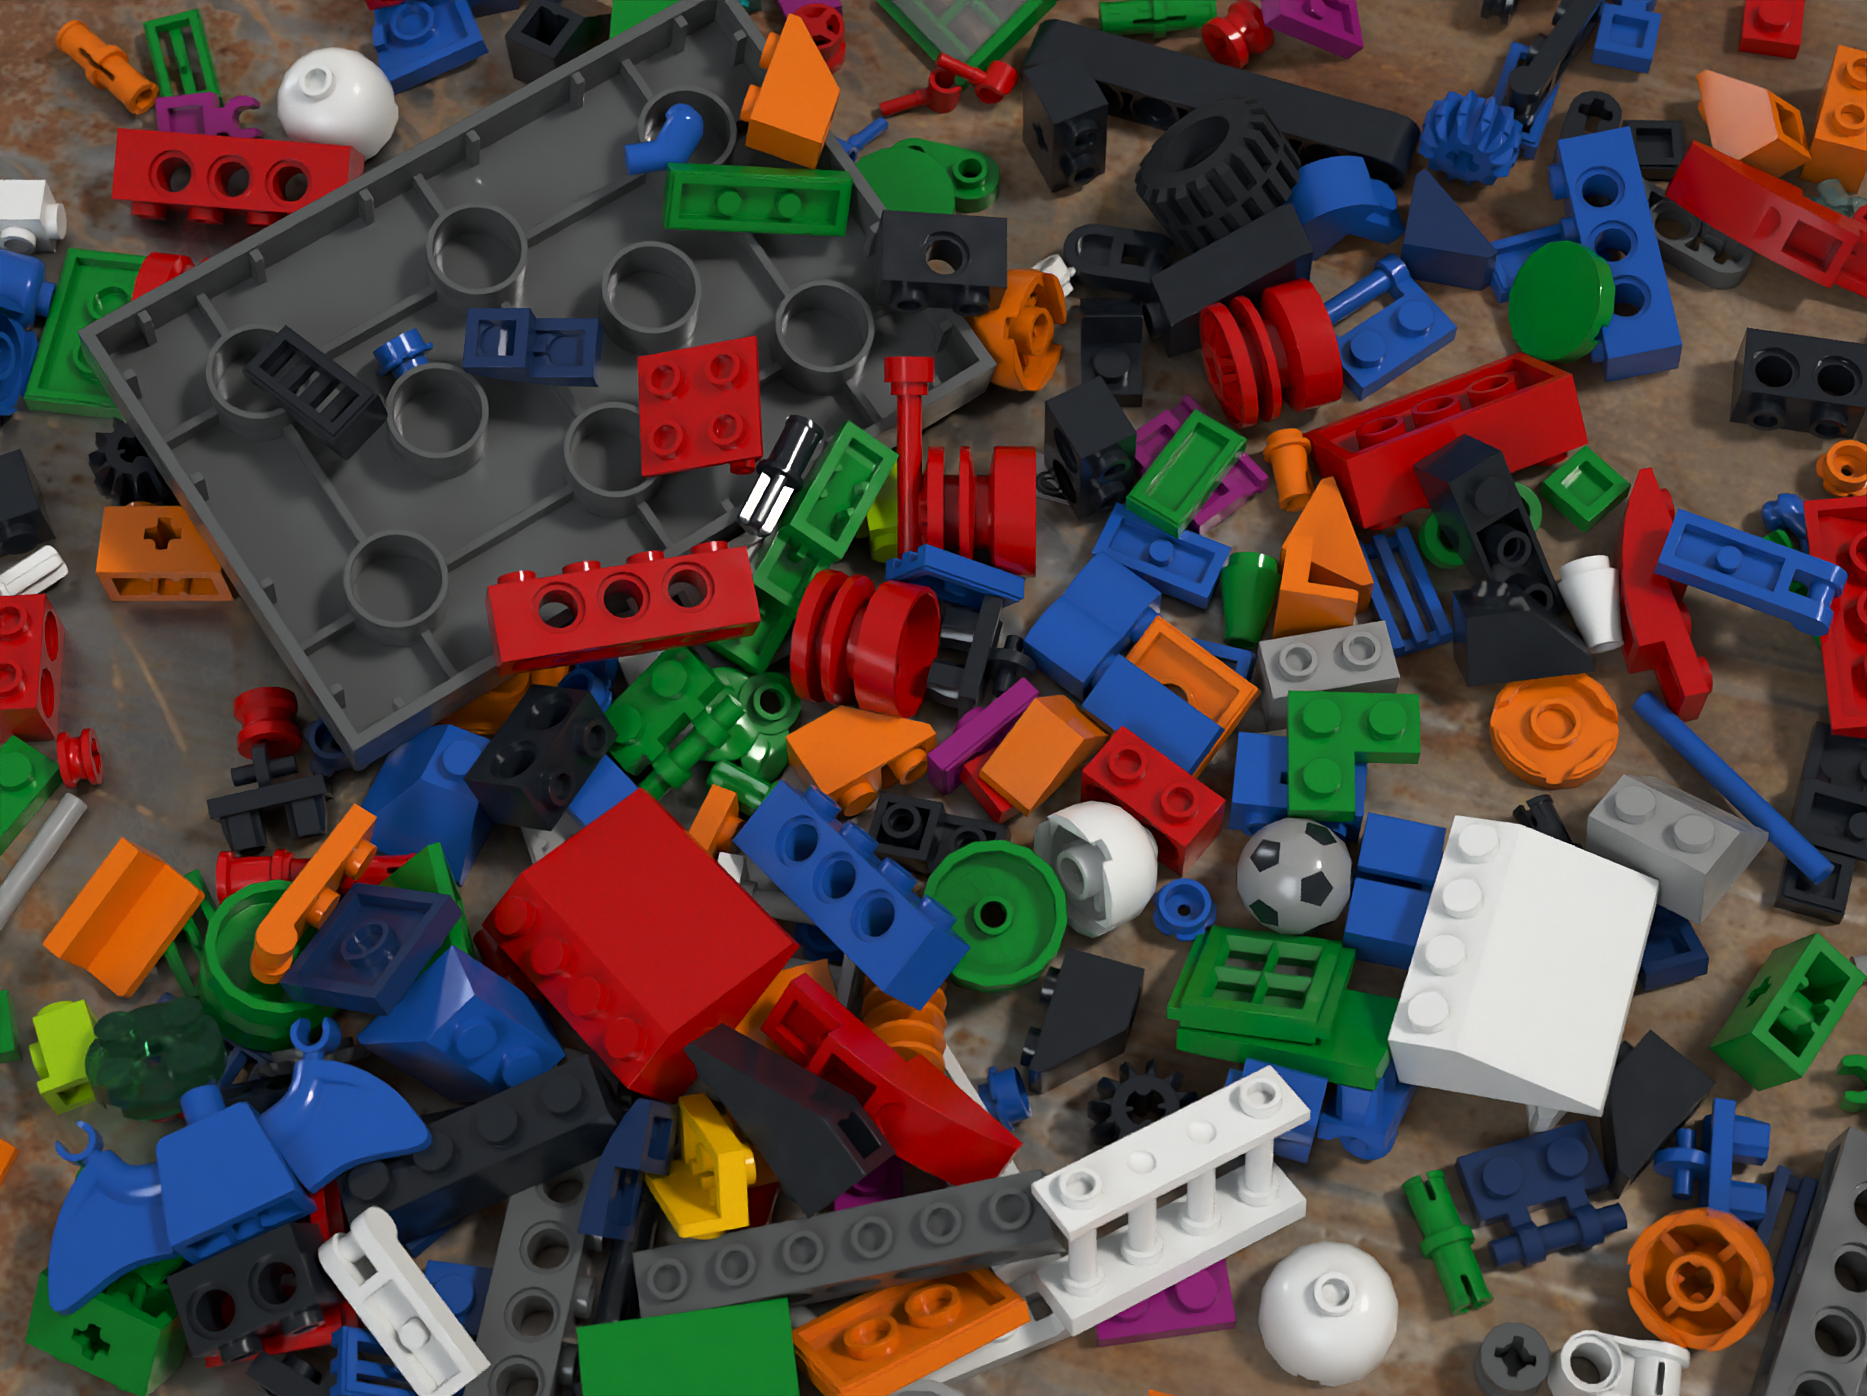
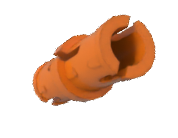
M69 21L59 30L55 41L57 49L67 54L85 70V76L93 86L98 89H107L133 114L141 115L152 108L155 104V98L159 96L158 86L152 81L150 82L129 64L128 55L116 45H107L82 21Z

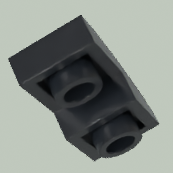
M882 791L868 833L879 843L873 854L881 861L885 857H889L907 871L929 877L947 855L973 842L992 840L1010 842L1012 837L1009 825L947 814L942 802Z

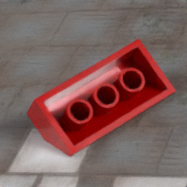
M1517 352L1303 433V437L1310 440L1312 451L1309 456L1321 479L1334 476L1350 521L1368 530H1382L1392 527L1402 520L1401 515L1421 507L1431 509L1413 464L1464 433L1501 450L1512 478L1513 472L1531 465L1548 466L1559 463L1568 457V451L1588 444L1573 375L1522 352Z

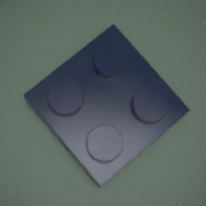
M355 882L279 983L293 1001L389 1016L395 1006L404 999L409 987L433 954L441 948L446 936L463 913L450 895Z

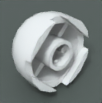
M340 47L313 50L297 59L285 73L277 95L278 118L289 141L351 146L365 156L364 161L375 156L391 138L398 120V106L394 101L393 87L383 71L358 51Z
M1087 801L1072 805L1046 816L1049 820L1038 824L1034 833V852L1053 868L1065 891L1067 924L1077 933L1094 938L1127 924L1141 914L1156 890L1158 869L1157 843L1152 833L1146 827L1142 826L1139 821L1121 807L1098 801Z
M1320 1241L1298 1247L1274 1267L1262 1289L1258 1324L1266 1349L1283 1370L1295 1377L1299 1374L1308 1380L1320 1381L1319 1385L1335 1387L1361 1380L1382 1363L1396 1336L1399 1306L1390 1276L1373 1256L1351 1244Z

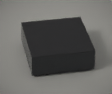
M1623 120L1621 127L1630 126L1642 178L1647 181H1670L1684 156L1682 121Z
M1815 847L1835 866L1832 873L1824 881L1815 885L1785 856L1774 907L1839 925L1845 915L1856 858Z

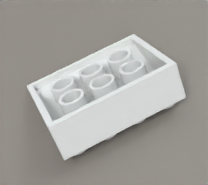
M1455 815L1388 1037L1399 1082L1601 1117L1660 892L1659 880L1521 824Z

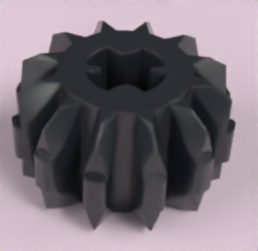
M113 416L112 425L114 431L112 433L95 432V444L98 450L88 454L89 466L95 476L94 483L99 493L105 496L106 499L112 498L115 506H126L136 501L153 504L162 501L166 506H173V492L129 425Z
M1154 1058L1147 1062L1145 1075L1138 1076L1134 1067L1125 1061L1119 1066L1120 1082L1102 1077L1097 1084V1092L1102 1099L1088 1102L1087 1117L1097 1123L1090 1129V1141L1093 1145H1110L1154 1123L1152 1120L1146 1119L1140 1125L1132 1122L1133 1113L1136 1116L1144 1117L1151 1111L1157 1115L1156 1121L1200 1100L1196 1091H1180L1184 1078L1180 1070L1171 1072L1164 1079L1159 1078V1066Z

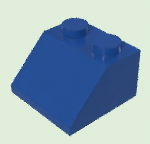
M454 945L411 984L404 999L395 1006L389 1016L378 1015L357 1035L360 1045L451 1102L482 1101L551 1070L566 1056L544 1005Z

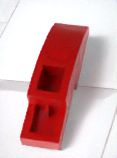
M1692 140L1664 191L1666 197L1735 241L1797 274L1829 289L1834 283L1867 298V225L1803 197L1802 189Z
M1652 467L1640 469L1619 527L1614 552L1613 568L1619 570L1621 631L1624 639V644L1620 647L1628 673L1634 674L1653 669L1666 706L1683 722H1688L1699 718L1706 699L1712 692L1713 679L1707 660L1703 656H1696L1690 640L1692 634L1691 618L1685 603L1682 601L1688 585L1654 573L1674 521L1675 510L1669 491L1666 488H1659Z
M806 972L790 981L760 1028L762 1032L803 1068L855 1096L893 1147L896 1156L955 1186L1000 1177L1023 1146V1143L921 1053L909 1061L904 1060Z

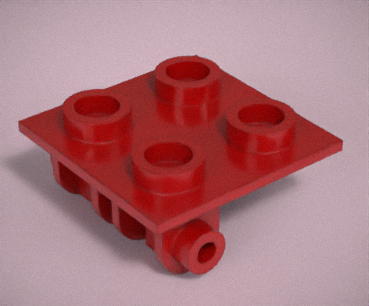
M755 335L637 357L641 470L643 478L730 464V472L735 475H748L755 472V463L763 458L758 338Z

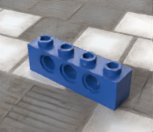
M1630 126L1558 140L1556 163L1547 165V174L1553 200L1563 199L1567 217L1560 218L1559 220L1562 241L1568 240L1592 248L1591 250L1596 255L1604 249H1617L1626 255L1624 259L1616 262L1606 261L1610 266L1615 285L1614 305L1617 303H1629L1639 310L1637 314L1629 317H1622L1613 313L1608 327L1601 326L1599 334L1594 338V340L1599 342L1588 354L1590 362H1601L1605 382L1677 369L1679 367L1682 341ZM1594 195H1602L1608 197L1613 203L1605 207H1594L1585 200Z
M780 779L732 841L884 993L921 1011L971 948L952 929V926L958 919L931 896L925 894L920 899L912 891L918 883L917 879L891 858L885 857L881 861L876 857L873 852L877 849L879 843L855 823L848 820L843 825L836 818L837 814L841 811V807L827 794L813 785H810L803 792Z

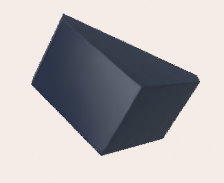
M1427 169L1420 171L1416 174L1400 257L1408 268L1410 277L1413 280L1478 291L1487 288L1491 284L1498 255L1497 250Z

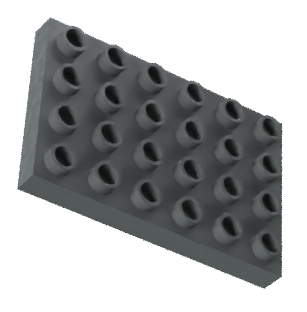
M680 0L77 331L87 363L355 771L360 770L517 675L498 677L485 607L487 586L496 585L498 577L507 573L526 570L536 572V578L562 574L561 569L564 566L590 560L599 561L601 568L625 565L627 557L646 551H663L665 558L689 555V549L695 545L710 541L729 542L745 533L744 528L737 523V515L759 476L756 471L758 462L755 463V472L748 475L732 474L730 472V464L648 478L642 477L637 357L755 335L758 338L763 458L761 460L768 459L790 415H800L812 420L825 433L801 476L803 480L843 422L847 420L891 449L897 445V396L890 395V383H884V357H935V383H928V395H922V430L983 394L988 388L997 364L963 316L954 313L953 309L927 308L921 312L903 313L892 309L890 305L875 304V238L882 211L887 209L831 130H829L816 170L846 171L853 178L845 237L664 229L661 223L666 170L628 176L624 161L623 145L655 140L667 120L665 114L668 109L679 103L692 106L702 116L704 122L703 137L687 163L810 169L745 146L749 123L739 120L742 106L750 85L762 87L768 70L759 67L766 39L738 0ZM468 308H531L536 318H599L604 328L599 387L524 383L465 372L462 368ZM285 325L375 391L388 413L386 421L348 460H344L322 443L246 378L242 372V369ZM417 328L425 343H433V349L425 355L429 363L408 370L397 380H395L392 374L385 377L378 376L377 372L381 367L374 357L373 351L386 342L411 329ZM295 354L273 378L280 382L301 358ZM315 371L294 394L299 397L320 374ZM335 389L315 410L320 413L340 391ZM615 592L604 598V604L607 610L615 616L629 607L626 600L631 598V596ZM548 603L539 609L541 619L551 627L564 628L575 621L572 611L562 603Z

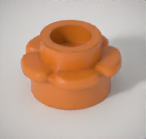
M1843 440L1834 444L1828 453L1820 455L1816 463V474L1819 478L1823 479V488L1828 493L1838 498L1849 495H1867V445L1855 440ZM1841 470H1848L1852 473V475L1845 476L1841 472Z

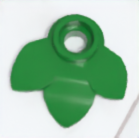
M732 667L713 668L712 670L726 687L709 703L711 708L714 709L730 694L747 712L730 728L733 736L720 749L713 746L700 761L718 762L719 760L734 761L740 759L742 769L770 783L781 773L789 761L785 736L789 734L788 728L795 723L799 716L801 698L796 696L791 680L781 673L765 671L761 675L749 676ZM765 691L775 693L780 699V709L775 714L765 712L760 705V696Z

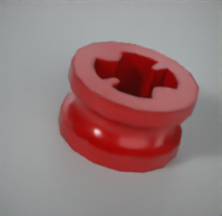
M82 729L81 735L78 737H72L69 732L58 733L56 743L58 764L66 788H78L79 782L84 779L89 780L91 785L102 784L103 761L99 741L94 729Z

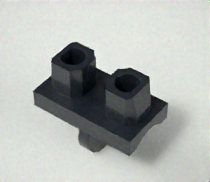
M984 595L981 609L947 606L942 623L940 644L943 647L967 651L969 654L966 665L934 658L927 678L926 695L927 699L958 708V721L971 709L982 707L989 679L995 681L992 694L997 698L1023 677L1030 683L1034 679L1037 666L1029 656L1022 653L1023 638L1016 635H1008L1004 648H998L1003 630V622L999 620L1003 599Z
M262 742L251 746L253 764L231 768L232 781L235 787L258 782L259 788L206 800L210 819L222 825L223 833L231 851L235 854H242L269 847L262 815L269 812L286 810L293 840L327 834L328 808L326 799L334 798L330 779H325L324 774L277 784L276 778L299 773L296 757L292 754L272 759L267 744Z

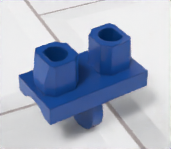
M1393 1058L1375 1091L1337 1084L1334 1094L1318 1120L1317 1138L1331 1140L1338 1137L1348 1152L1364 1160H1376L1385 1157L1395 1144L1398 1135L1397 1127L1416 1094L1418 1085L1399 1082Z
M1715 1098L1712 1105V1114L1704 1116L1702 1120L1701 1150H1696L1697 1132L1695 1130L1677 1129L1675 1148H1665L1655 1153L1654 1171L1665 1177L1673 1178V1198L1680 1200L1692 1199L1694 1181L1699 1180L1697 1208L1709 1207L1731 1213L1751 1228H1758L1766 1215V1185L1731 1180L1732 1162L1763 1166L1769 1151L1770 1124L1749 1117L1735 1115V1100Z

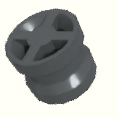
M1507 1322L1494 1327L1485 1336L1473 1362L1474 1378L1479 1389L1486 1396H1533L1546 1378L1551 1365L1550 1350L1545 1338L1535 1328L1523 1323ZM1517 1353L1522 1357L1524 1363L1529 1365L1523 1366L1522 1362L1517 1358Z

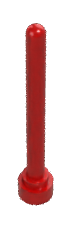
M884 357V383H890V395L897 396V454L899 455L897 458V559L902 560L903 553L908 551L918 553V547L922 546L918 515L919 494L922 490V395H928V383H935V357Z

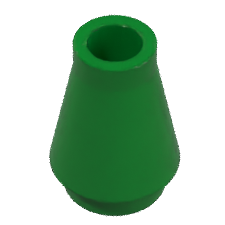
M1236 552L1229 555L1228 566L1221 569L1225 627L1223 642L1226 645L1246 650L1258 649L1282 581V576L1277 573L1279 562L1275 558L1256 552Z

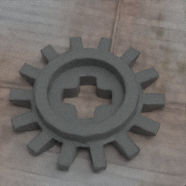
M353 1036L341 1038L338 1048L330 1055L324 1056L323 1060L345 1063L366 1058L372 1052L362 1045H354ZM296 1047L272 1052L273 1062L254 1066V1073L265 1078L293 1073L294 1064L302 1060L303 1052Z

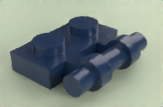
M1586 1120L1457 1157L1454 1164L1477 1228L1479 1229L1502 1221L1505 1223L1509 1236L1488 1242L1489 1254L1496 1268L1519 1261L1524 1267L1546 1260V1253L1578 1244L1582 1249L1604 1243L1605 1235L1625 1230L1628 1227L1625 1212L1619 1203L1595 1209L1587 1197L1605 1191L1610 1184V1180ZM1562 1204L1567 1217L1537 1227L1531 1220L1529 1213Z

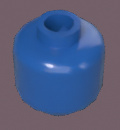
M0 248V296H6L20 305L26 315L13 314V316L24 328V331H28L34 326L38 316L48 318L57 284L46 281L47 270L45 263L41 259Z

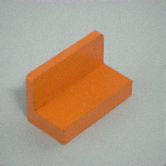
M1289 533L1272 639L1353 626L1359 596L1357 590L1308 582L1315 537Z
M121 837L42 945L59 959L86 969L117 996L129 999L202 903L205 894L156 853Z

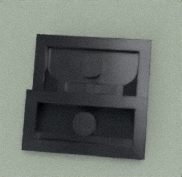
M1817 721L1813 725L1790 824L1813 846L1855 857L1856 860L1867 862V739L1832 735L1830 724Z

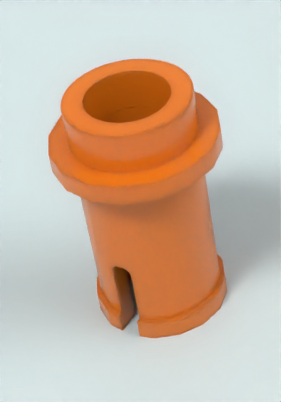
M1287 428L1278 430L1270 434L1266 439L1267 446L1263 450L1264 460L1272 464L1280 509H1286L1287 512L1304 510L1315 491L1307 457L1312 451L1310 440L1303 437L1302 431L1299 429Z

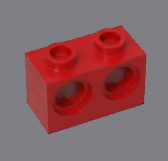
M46 594L0 596V744L6 743L12 734L24 742L57 740L65 627Z
M1123 725L1082 770L1080 803L1098 801L1110 803L1124 809L1154 836L1158 847L1157 860L1181 878L1222 831L1226 800Z

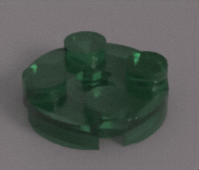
M190 996L177 997L170 1002L141 1006L128 1012L114 1011L106 1014L94 1026L96 1038L89 1046L85 1058V1072L96 1101L105 1109H107L106 1103L120 1108L124 1118L141 1121L166 1118L183 1112L179 1102L180 1098L191 1089L206 1085L212 1076H214L217 1084L223 1076L227 1065V1051L217 1022L204 1012L202 1004L198 999ZM162 1055L161 1063L148 1066L147 1060Z

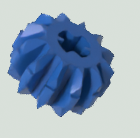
M1470 90L1464 97L1457 92L1449 91L1444 100L1434 101L1432 108L1426 113L1422 124L1423 130L1420 136L1419 153L1429 159L1428 168L1447 173L1448 181L1458 178L1471 187L1478 180L1485 185L1493 186L1498 177H1507L1510 169L1516 163L1522 141L1523 124L1514 119L1513 108L1498 106L1495 103V96L1485 99L1478 97L1474 90Z

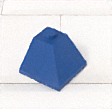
M445 724L430 726L391 750L361 805L363 809L377 817L371 843L377 846L376 854L380 856L409 855L410 853L420 852L427 845L440 842L457 886L462 888L495 824L463 778L491 740L456 726Z

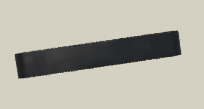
M1049 19L1040 23L1019 73L1023 83V70L1078 50L1108 102V115L1167 131L1190 112L1214 100L1226 99L1232 95L1251 96L1263 105L1300 159L1301 167L1329 157H1362L1370 178L1388 183L1392 191H1396L1404 185L1421 136V129L1416 122L1400 113L1058 19Z

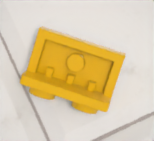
M705 1092L678 1097L682 1159L671 1162L669 1176L645 1173L644 1182L677 1234L682 1238L713 1239L724 1234L726 1230L749 1226L747 1186L754 1185L756 1181L755 1161L750 1146L747 1143H740L734 1134L728 1115H720Z

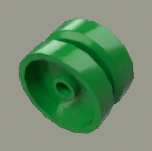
M1005 840L973 842L947 855L929 876L923 897L925 894L931 896L955 915L958 920L952 926V929L971 947L947 977L956 986L983 995L1012 993L1036 981L1055 960L1068 922L1065 891L1053 868L1030 848ZM995 904L1001 906V917L1006 919L1004 924L991 928L982 922L980 914L985 915L986 905Z
M278 879L249 884L225 898L209 920L197 983L202 1009L220 1034L244 1048L271 1053L294 1048L295 1046L290 1037V1030L292 1025L300 1018L310 1020L311 1030L309 1039L311 1042L323 1034L322 1023L325 1016L335 1019L340 1012V1008L293 1001L280 983H262L251 973L250 960L254 950L256 931L261 922L293 883L290 881ZM310 925L301 936L293 953L292 965L319 929Z

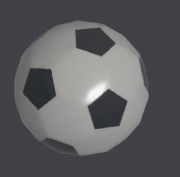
M1284 818L1264 826L1248 841L1240 854L1236 870L1237 888L1245 909L1261 924L1280 934L1305 935L1320 931L1335 921L1350 901L1355 881L1353 862L1345 843L1326 826L1311 819Z

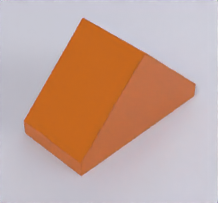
M1334 476L1321 479L1290 533L1315 537L1308 582L1357 590L1359 596L1355 615L1368 612L1374 585L1373 578ZM1288 537L1281 547L1278 573L1281 576L1283 575Z
M1065 695L1034 698L983 766L979 777L1028 817L1109 741L1111 734Z

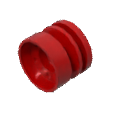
M1300 278L1266 288L1260 296L1259 313L1250 299L1243 295L1234 297L1229 302V309L1222 303L1217 302L1204 306L1200 311V338L1208 381L1224 416L1237 431L1253 427L1257 423L1258 416L1265 422L1274 421L1280 417L1282 395L1290 408L1297 413L1335 403L1341 399L1343 372L1337 338L1323 300L1309 280Z
M929 446L928 460L922 475V490L919 494L918 515L922 545L928 544L943 550H959L960 556L974 560L976 550H989L991 567L1023 578H1036V446H995L991 456L988 475H976L970 446H960L959 475H945V447Z
M824 569L818 572L806 588L798 608L792 633L790 670L791 682L796 696L804 701L821 703L826 700V702L835 707L840 705L848 706L856 698L859 708L865 711L904 719L914 716L925 699L926 683L931 663L934 658L937 659L940 606L936 592L927 586L888 580L880 584L877 590H875L873 581L865 575L855 574L849 577L842 571Z

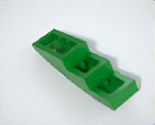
M851 421L843 422L804 478L801 492L793 495L783 510L771 535L765 538L750 562L761 622L754 635L705 644L751 675L764 674L790 625L796 619L798 608L807 586L818 572L829 569L832 563L842 560L899 455Z

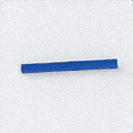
M1647 691L1636 700L1633 710L1754 826L1769 832L1768 840L1815 885L1824 881L1832 873L1835 866L1654 693Z

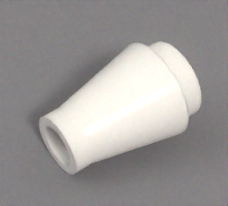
M1605 555L1588 556L1563 565L1559 569L1562 581L1557 584V587L1590 654L1607 652L1622 646L1624 639L1621 631L1619 570L1611 568L1609 557Z

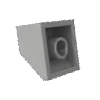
M1623 774L1588 815L1585 851L1659 880L1660 892L1657 904L1701 925L1768 842L1769 832L1656 777Z

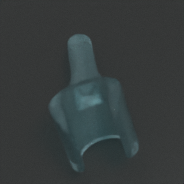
M1829 179L1821 182L1817 186L1821 197L1810 199L1847 217L1855 214L1860 207L1867 204V198L1858 196L1848 197L1838 179Z

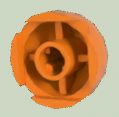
M1030 268L1007 269V289L999 309L991 310L982 316L963 317L997 364L990 383L1015 391H1039L1044 388L1053 376L1061 356L1063 345L1053 344L1052 341L1055 324L1066 325L1064 291L1058 277L1052 273H1044L1038 269Z
M1709 1207L1673 1211L1645 1228L1629 1251L1627 1265L1631 1263L1629 1275L1632 1286L1627 1288L1630 1304L1645 1328L1663 1342L1678 1345L1682 1348L1709 1349L1706 1352L1723 1350L1752 1332L1770 1305L1775 1278L1769 1252L1755 1230L1731 1213Z

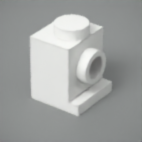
M0 180V248L25 255L32 253H55L57 239L65 237L67 220L63 204L56 203L47 181Z

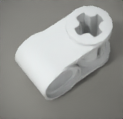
M1581 1331L1572 1335L1551 1360L1547 1373L1548 1386L1553 1396H1679L1681 1372L1689 1367L1691 1353L1685 1348L1666 1342L1635 1340L1598 1331ZM1574 1356L1584 1357L1592 1361L1600 1373V1383L1587 1384L1580 1381L1571 1369L1570 1358Z

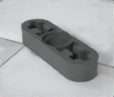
M1642 178L1662 261L1714 289H1731L1742 283L1751 264L1753 250L1694 216L1664 195L1665 190ZM1594 195L1591 206L1605 207L1612 203H1610V199L1606 196ZM1663 220L1677 221L1685 227L1687 235L1678 240L1667 239L1657 232L1655 225ZM1697 237L1704 239V243L1700 242L1698 250L1695 252L1693 248ZM1723 253L1733 257L1732 260L1728 259L1723 265L1713 260L1714 257L1719 258Z

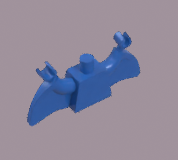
M325 1016L322 1023V1038L318 1043L312 1045L309 1039L311 1030L310 1020L300 1018L292 1025L290 1037L294 1046L303 1052L302 1060L294 1064L292 1082L286 1094L261 1115L248 1102H238L226 1108L219 1087L204 1085L191 1089L180 1098L179 1102L187 1126L162 1137L155 1147L156 1162L130 1165L124 1162L112 1150L103 1151L104 1143L102 1136L95 1128L84 1121L75 1122L81 1129L87 1132L89 1137L88 1146L84 1151L78 1154H71L61 1142L56 1141L55 1146L59 1156L74 1166H85V1168L71 1186L54 1229L48 1267L50 1306L60 1315L72 1314L112 1282L135 1268L162 1260L177 1258L179 1254L192 1265H195L284 1224L299 1220L318 1211L315 1201L309 1192L314 1195L340 1174L360 1164L423 1151L431 1145L432 1135L420 1116L390 1085L355 1066L323 1060L324 1056L334 1052L341 1043V1027L336 1020Z

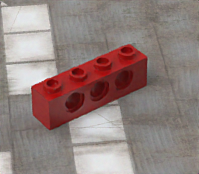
M118 128L111 199L130 207V215L137 218L166 220L167 211L189 212L188 220L197 223L222 225L224 224L225 215L246 217V225L266 228L363 175L365 156L353 147L344 145ZM182 165H189L191 180L188 186L182 191L173 192L170 183L173 172ZM247 169L249 174L247 189L241 195L231 197L228 192L230 177L238 170ZM297 174H305L308 182L305 194L296 201L288 202L285 195L287 182Z
M710 541L691 547L689 555L665 558L663 551H646L627 557L625 565L601 568L599 561L590 560L566 565L561 569L562 574L536 578V572L526 570L511 572L498 577L496 585L487 586L485 607L498 677L753 636L761 622L747 547L728 548L726 541ZM675 583H689L699 591L702 602L690 608L679 606L671 599L668 588ZM615 592L628 594L637 603L638 612L627 618L614 616L607 610L604 598ZM548 603H562L572 611L575 621L567 627L554 628L547 625L541 619L539 609Z

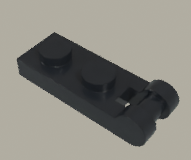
M1561 0L1552 19V25L1555 27L1550 35L1546 36L1540 33L1527 54L1525 66H1519L1510 72L1506 85V96L1501 106H1509L1514 109V119L1523 124L1522 129L1529 127L1534 122L1598 25L1606 0Z

